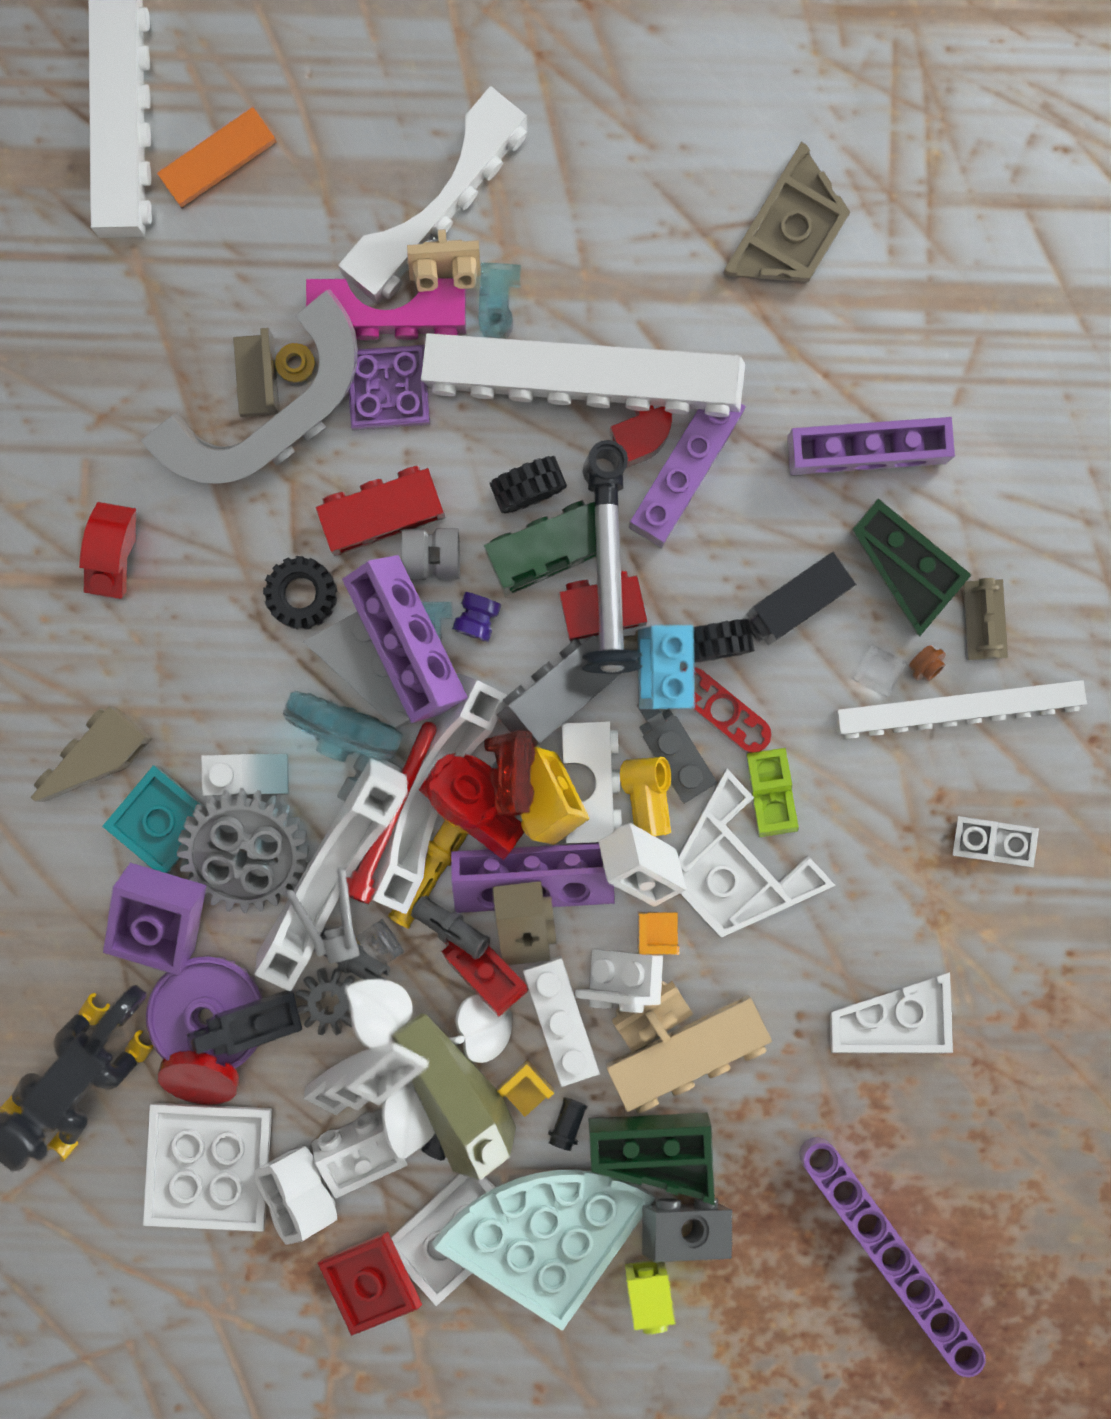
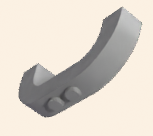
M330 289L326 290L295 315L313 338L319 353L318 373L309 389L243 442L231 446H217L205 442L191 430L177 412L141 440L150 453L166 468L184 478L202 483H228L255 473L271 460L278 466L295 452L291 444L303 436L308 442L322 431L325 425L321 420L330 414L347 394L354 379L358 359L357 339L353 324L345 308Z

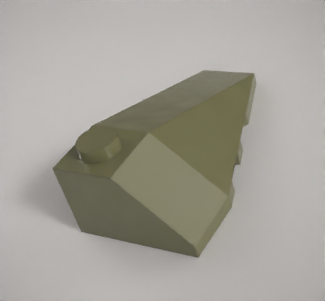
M419 1014L391 1035L394 1043L428 1060V1068L411 1081L452 1171L479 1181L509 1159L511 1155L516 1126L503 1097L426 1014Z

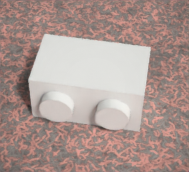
M631 823L618 827L612 834L599 840L608 883L653 907L686 890L677 850Z

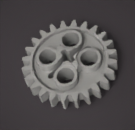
M240 788L238 797L234 799L227 790H224L221 802L212 795L208 796L206 808L197 804L193 812L194 817L187 816L183 826L186 830H181L178 841L182 844L179 846L177 856L185 859L182 860L180 871L191 872L188 880L206 885L205 894L208 892L213 894L212 906L222 899L226 901V911L229 912L235 903L240 904L243 913H247L251 903H254L260 912L263 911L265 900H268L276 907L279 904L280 894L287 897L286 892L293 889L292 885L296 886L302 877L301 873L306 870L308 863L304 858L308 857L309 846L303 844L306 841L307 832L302 830L296 831L300 824L299 817L287 819L290 809L289 805L277 810L275 808V796H272L265 803L261 801L260 790H257L253 798L250 799L247 798L244 788ZM230 825L237 830V832L227 833L220 828V826ZM264 834L270 835L274 837L276 841L265 842L261 840L259 836ZM240 849L247 850V853H242L239 851ZM221 860L228 866L217 867L211 861ZM261 870L265 872L267 876L257 877L253 875L250 871Z

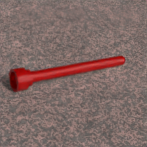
M431 721L422 724L401 771L402 774L407 776V795L388 827L380 834L363 857L358 871H353L350 878L346 877L349 897L369 905L376 889L372 888L375 882L372 877L436 734L437 727Z

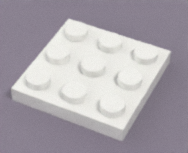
M151 1103L143 1226L263 1232L266 1227L267 1203L256 1184L254 1170L269 1162L272 1108Z

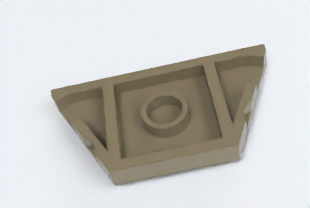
M801 141L723 272L725 275L809 282L848 218L850 210L842 198L833 191L832 183L825 172H821L809 154L810 149L807 144Z

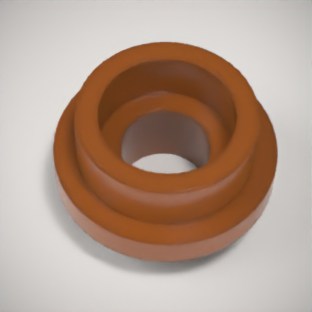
M933 645L924 648L909 664V667L914 672L912 676L917 681L924 677L928 681L932 680L944 669L946 664L942 660L945 658L946 653L942 649L937 650Z

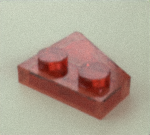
M517 730L484 740L485 751L494 752L497 768H492L489 773L495 792L494 799L497 815L517 816L530 813V806L534 799V788L530 783L531 765L535 758V748L531 743L532 732Z

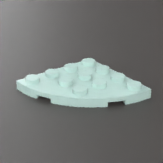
M576 1169L535 1173L500 1185L474 1200L442 1229L432 1242L434 1249L563 1331L641 1220L643 1206L651 1205L655 1197L636 1184L592 1173L591 1171Z

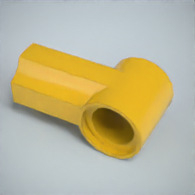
M665 757L624 760L620 768V782L623 791L630 795L633 824L654 837L671 833L666 792L671 785V769Z

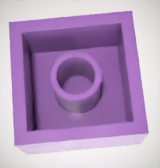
M129 863L113 886L103 953L180 975L195 951L206 885Z

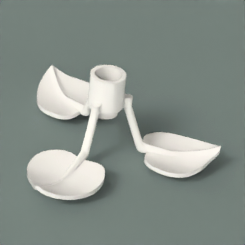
M364 980L346 986L344 990L350 1006L351 1021L354 1032L360 1042L369 1048L394 1043L391 1035L400 1029L401 1026L405 1025L412 1016L413 1007L408 993L398 984L386 980ZM472 995L461 1003L456 1014L455 1023L461 1035L449 1037V1039L455 1045L463 1043L465 1056L472 1062L482 1063L493 1060L504 1050L510 1039L512 1013L508 1009L498 1017L479 995ZM412 1081L407 1083V1087L403 1086L383 1102L382 1120L388 1144L397 1159H405L435 1134L434 1129Z

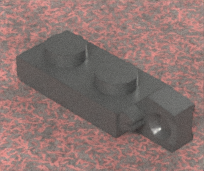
M639 709L646 720V723L639 727L644 735L642 738L654 757H665L671 769V785L683 804L718 783L677 716L673 715L670 709L663 713L659 709Z

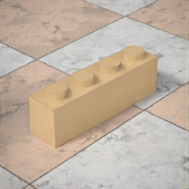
M746 995L668 1033L671 1040L665 1044L661 1038L655 1039L634 1053L631 1051L606 1063V1068L627 1112L636 1109L639 1114L658 1105L657 1098L670 1091L673 1096H677L690 1090L695 1086L693 1080L705 1074H708L711 1079L731 1069L729 1063L742 1056L745 1061H749L764 1054L767 1051L765 1045L771 1043L772 1040L752 998Z

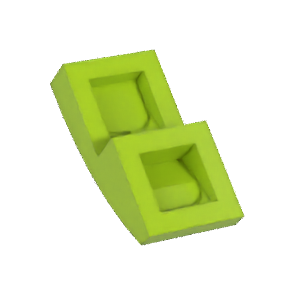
M786 748L747 753L746 758L751 792L754 797L753 805L759 837L798 832L799 825L792 793L793 784Z

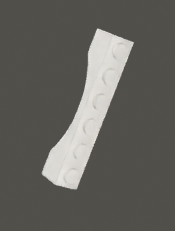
M490 86L465 115V136L461 155L452 177L439 196L422 212L405 223L382 232L363 235L338 265L341 274L376 304H379L384 297L390 299L402 284L400 278L409 268L407 245L431 242L434 238L438 240V230L446 229V233L448 232L453 223L450 219L459 208L465 210L471 205L478 194V191L475 189L485 178L488 181L491 180L500 170L503 164L501 158L509 149L517 150L528 135L526 131L527 115Z
M457 673V676L468 698L443 714L436 716L434 721L437 727L436 734L372 877L375 880L372 888L376 889L372 900L404 914H407L423 880L429 840L439 814L431 805L430 800L419 791V788L427 778L432 767L442 757L456 753L455 756L464 757L465 754L472 755L477 747L492 733L498 721L496 715L505 706L503 699L507 696L506 694Z
M373 758L369 759L293 890L319 935L340 897L338 868L343 867L346 877L350 878L352 872L355 871L369 848L388 827L407 795V776ZM289 899L257 952L254 975L291 992L307 965L315 946Z

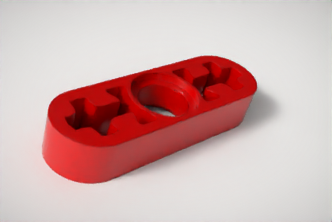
M694 667V675L701 679L698 683L699 688L707 693L710 686L717 690V693L708 698L704 709L697 705V702L703 698L694 692V708L691 709L741 750L755 753L765 749L769 745L772 735L768 723L706 672ZM726 699L731 702L733 715L729 720L722 722L712 716L711 706L715 700ZM741 711L748 716L741 721L749 728L758 725L762 729L759 733V736L763 739L760 744L757 742H752L749 745L746 744L744 740L747 735L739 727L735 729L734 734L727 729L738 720Z

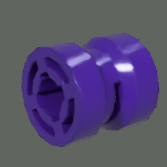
M465 592L461 601L465 612H462L460 616L455 618L452 630L474 639L489 642L492 634L490 618L498 617L502 604L477 594Z

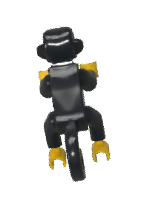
M138 985L128 988L110 1009L109 1003L104 1008L94 1006L92 1002L97 994H90L78 1011L79 1014H75L54 1038L53 1045L55 1053L59 1058L42 1078L35 1073L24 1075L17 1084L13 1094L0 1107V1163L10 1171L22 1170L31 1157L36 1160H43L50 1149L56 1151L61 1157L60 1161L64 1162L78 1146L77 1140L87 1125L88 1118L86 1113L76 1106L93 1085L106 1090L116 1088L137 1066V1062L145 1061L154 1049L152 1043L150 1046H146L139 1041L140 1036L144 1032L142 1030L134 1034L125 1047V1052H122L112 1064L110 1063L113 1055L104 1049V1046L117 1027H122L144 1002L146 992ZM90 1025H97L91 1035L88 1036L86 1032L90 1029ZM57 1129V1134L46 1145L44 1142L46 1139L44 1132L53 1133Z

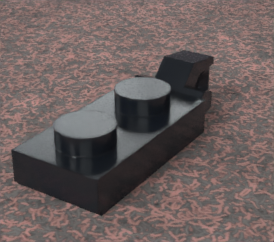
M286 990L214 1014L215 1017L206 1019L207 1027L186 1034L190 1050L199 1054L213 1049L214 1055L226 1054L230 1056L303 1030L299 1012H297L298 1008L294 992Z

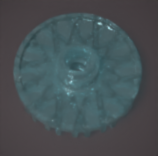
M296 690L291 692L283 710V716L286 721L316 737L318 741L317 752L342 762H346L348 754H353L354 752L377 759L391 760L396 756L403 734L396 731L395 727L379 721L376 717L357 713L356 708L339 707L331 699L318 698L311 693L305 694Z

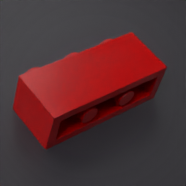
M419 466L409 467L397 473L398 478L383 483L382 479H375L360 485V492L346 496L345 492H338L323 498L324 504L315 508L331 553L334 556H338L401 534L402 529H416L445 519L446 517L429 469L420 470Z

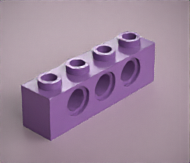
M741 404L740 412L729 411L728 417L709 416L705 414V409L697 410L632 517L629 529L657 546L663 547L742 417L746 406Z
M952 417L792 428L787 436L790 475L947 464L955 457Z
M399 555L369 560L342 579L411 723L441 715L468 698Z
M599 843L513 848L504 860L490 849L451 851L452 890L455 912L458 913L495 911L493 887L541 881L543 897L551 896L552 907L615 904L614 885L607 882Z

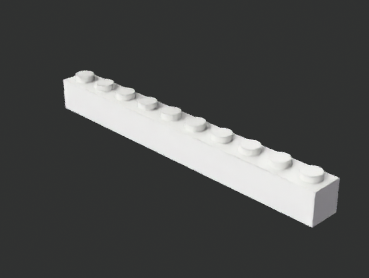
M1084 680L839 709L835 711L837 734L844 735L845 739L859 738V733L869 732V736L883 735L885 729H893L894 733L908 732V727L918 726V730L933 729V724L942 723L943 727L958 726L957 721L967 720V724L982 723V718L991 717V721L1007 720L1006 715L1016 714V718L1031 717V712L1040 711V715L1056 714L1055 709L1064 708L1065 713L1080 711L1079 706L1087 705Z

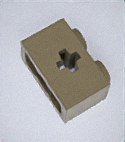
M541 881L493 887L495 917L502 960L507 965L550 961L549 945L557 944L551 896L543 897Z

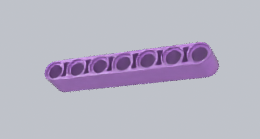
M813 1137L806 1140L799 1152L803 1167L950 1367L963 1377H973L979 1374L986 1362L982 1347L846 1162L826 1139ZM821 1148L828 1150L829 1160L824 1166L813 1167L810 1165L809 1158L813 1151ZM842 1181L851 1182L853 1184V1191L848 1198L844 1200L834 1198V1189L838 1183ZM866 1214L876 1215L877 1223L873 1230L869 1232L858 1230V1222L862 1216ZM890 1247L900 1248L901 1255L896 1263L888 1265L882 1263V1256L886 1249ZM914 1280L924 1281L925 1287L919 1296L910 1297L906 1295V1289L910 1282ZM936 1314H948L949 1320L945 1327L941 1329L931 1328V1320ZM960 1347H972V1355L967 1361H955L956 1351Z

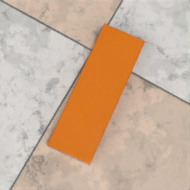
M252 107L157 172V174L182 208L277 143L257 111Z

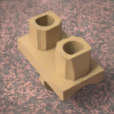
M446 229L438 230V241L407 245L410 281H415L419 292L434 291L438 288L437 278H453L454 286L459 289L474 288L476 276H481L479 240L447 241Z
M662 981L660 1005H644V1010L641 1013L619 1011L618 1007L616 1009L617 1017L612 1019V1022L632 1053H634L659 1036L664 1044L671 1040L667 1031L693 1015L673 981L668 984Z

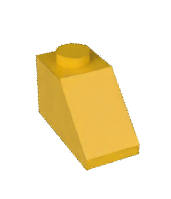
M534 747L530 750L516 807L522 818L521 826L529 838L534 841L555 845L590 818L558 753L539 747Z

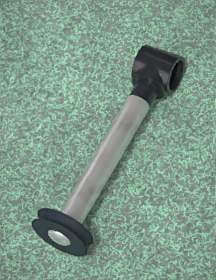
M611 440L600 441L592 447L582 470L584 479L588 483V490L594 492L600 640V650L582 655V658L588 661V665L584 666L583 670L596 674L627 673L642 668V665L636 662L637 658L642 656V653L624 649L618 491L624 489L623 473L627 468L628 457L622 445ZM606 459L610 461L614 471L606 472L601 470L596 460Z

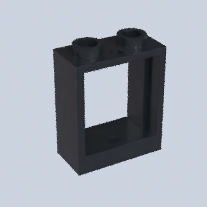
M834 551L758 602L746 613L749 617L751 633L758 642L765 640L768 646L856 585Z

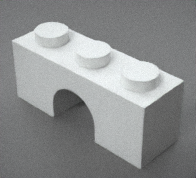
M610 722L563 723V764L584 765L591 770L595 777V790L589 799L582 802L590 819L567 835L566 843L599 842V840L612 834L615 829L622 826L621 809L613 810V794L620 793L619 770H612L611 754H619L618 730H610Z
M562 956L525 967L523 972L561 1087L599 1075V1068Z

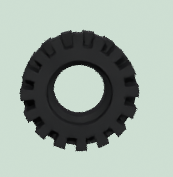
M546 456L542 459H536L531 463H524L518 468L515 467L507 473H502L489 483L501 513L504 514L540 503L542 500L553 497L552 495L558 494L561 490L567 488L555 456Z
M296 556L295 559L288 557L283 559L282 564H276L272 568L273 572L271 575L267 574L265 579L267 582L266 588L263 587V595L266 598L264 602L271 615L282 624L297 630L298 628L312 629V626H319L324 623L323 620L327 616L330 617L333 613L332 608L337 603V586L330 572L312 558L307 559L303 556ZM298 578L310 580L316 590L313 602L305 608H295L286 599L287 586Z
M749 619L722 621L693 628L694 663L728 658L755 651Z

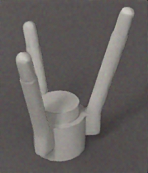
M339 867L337 870L342 926L325 930L326 938L323 940L294 891L288 890L286 892L292 907L314 943L317 956L327 954L329 964L345 961L360 955L352 926L346 872L343 867Z

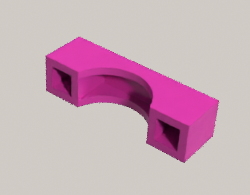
M437 278L438 288L434 291L418 292L410 302L391 310L374 309L363 304L352 293L346 279H306V306L330 289L348 313L355 330L356 339L377 340L379 335L395 334V339L416 340L418 339V334L426 333L457 336L458 334H466V289L455 287L453 278Z

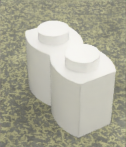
M306 1146L290 1150L254 1170L258 1189L270 1207L273 1224L286 1245L301 1242L337 1221L334 1197L321 1183V1175L315 1164L314 1155Z

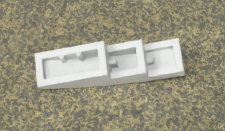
M396 1043L376 1046L352 1055L329 1068L306 1085L303 1099L335 1115L348 1106L359 1110L369 1101L380 1105L428 1068V1060Z

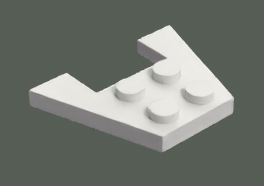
M728 769L722 775L678 856L686 890L680 894L721 938L836 886L809 856H806L778 882L725 824L754 797Z

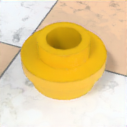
M290 343L282 347L277 353L275 366L277 372L284 380L291 383H299L312 375L315 368V359L312 352L305 345ZM292 356H299L302 359L301 365L298 368H290L288 366V360Z

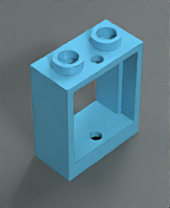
M652 625L639 629L638 652L642 653V656L638 658V663L642 665V668L638 670L639 709L694 708L693 625ZM681 662H685L688 666L685 672L680 671Z

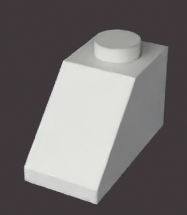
M288 754L201 756L202 796H222L224 790H227L231 796L238 795L240 788H244L246 795H254L257 790L261 791V795L289 794Z

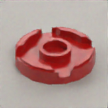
M456 753L447 754L435 763L426 778V793L431 805L441 817L456 826L469 829L484 827L495 819L504 804V795L502 796L500 790L502 783L499 776L487 763L475 756L465 754L464 757L455 756Z
M179 1051L170 1054L169 1060L164 1058L161 1061L158 1071V1082L165 1091L179 1099L191 1103L214 1105L228 1102L236 1096L239 1074L227 1062L225 1067L217 1064V1057L211 1054Z

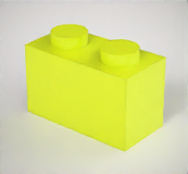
M649 1260L625 1264L634 1330L643 1329L644 1334L665 1332L668 1325L675 1324L665 1262Z

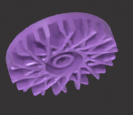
M194 957L187 961L180 975L166 972L154 986L146 1008L147 1031L157 1053L162 1059L166 1058V1060H169L170 1054L179 1051H193L189 1048L186 1034L207 1027V1023L203 1022L200 1017L203 1009H209L214 1016V1014L262 999L263 989L259 988L256 984V978L253 975L250 976L246 968H241L235 964V961H228L225 957ZM258 1046L230 1056L226 1054L214 1055L213 1049L203 1053L217 1057V1064L225 1067L227 1062L235 1069L243 1064L256 1051Z

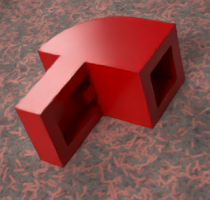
M650 405L648 411L634 410L635 417L610 426L609 434L612 441L622 445L627 453V468L652 458L665 445L672 425V413L666 412L665 406L654 409V406Z
M97 502L85 527L80 552L79 568L84 569L83 593L123 599L127 588V558L136 542V508Z

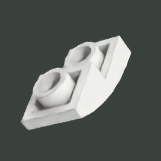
M958 816L953 856L1034 868L1039 828Z

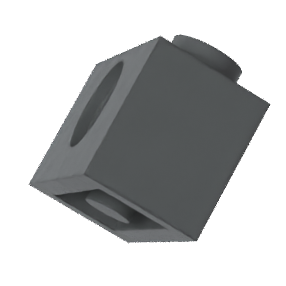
M660 1198L656 1200V1205H644L642 1215V1255L654 1262L732 1259V1209L719 1204L718 1198H715V1205L704 1203L699 1198H694V1204H681V1200L674 1198ZM692 1219L693 1227L691 1232L687 1236L682 1237L681 1229L683 1224L687 1220Z

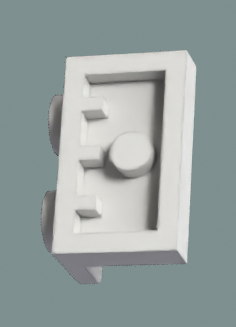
M592 949L590 989L575 990V998L589 1000V1007L613 1008V1003H618L619 1011L635 1013L643 1012L644 1005H660L663 956Z
M382 1109L373 1113H365L354 1122L337 1130L326 1131L312 1142L315 1164L335 1199L408 1165L406 1158H396L388 1144L383 1126Z

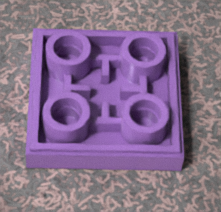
M424 345L358 349L356 372L349 388L352 430L430 425L428 386L421 381Z

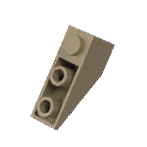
M111 706L106 710L100 708L88 720L86 726L89 730L80 740L73 739L60 754L63 760L54 771L49 768L37 779L34 784L37 790L30 798L36 802H45L127 769L153 738L119 709Z

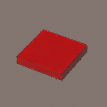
M388 1231L329 1255L317 1263L351 1336L413 1312L422 1306L421 1300Z

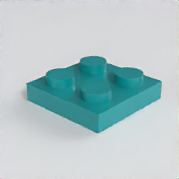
M153 765L102 827L152 869L168 874L181 859V857L177 856L179 846L182 844L178 839L181 830H186L183 826L187 816L194 817L193 812L197 804L205 806L159 767Z

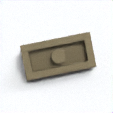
M260 328L261 335L233 337L240 417L277 415L280 412L277 370L275 366V342L269 328Z

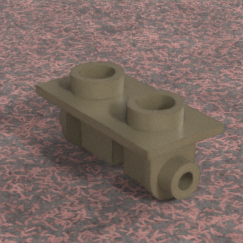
M981 578L979 581H966L963 589L968 660L1008 658L1003 579Z

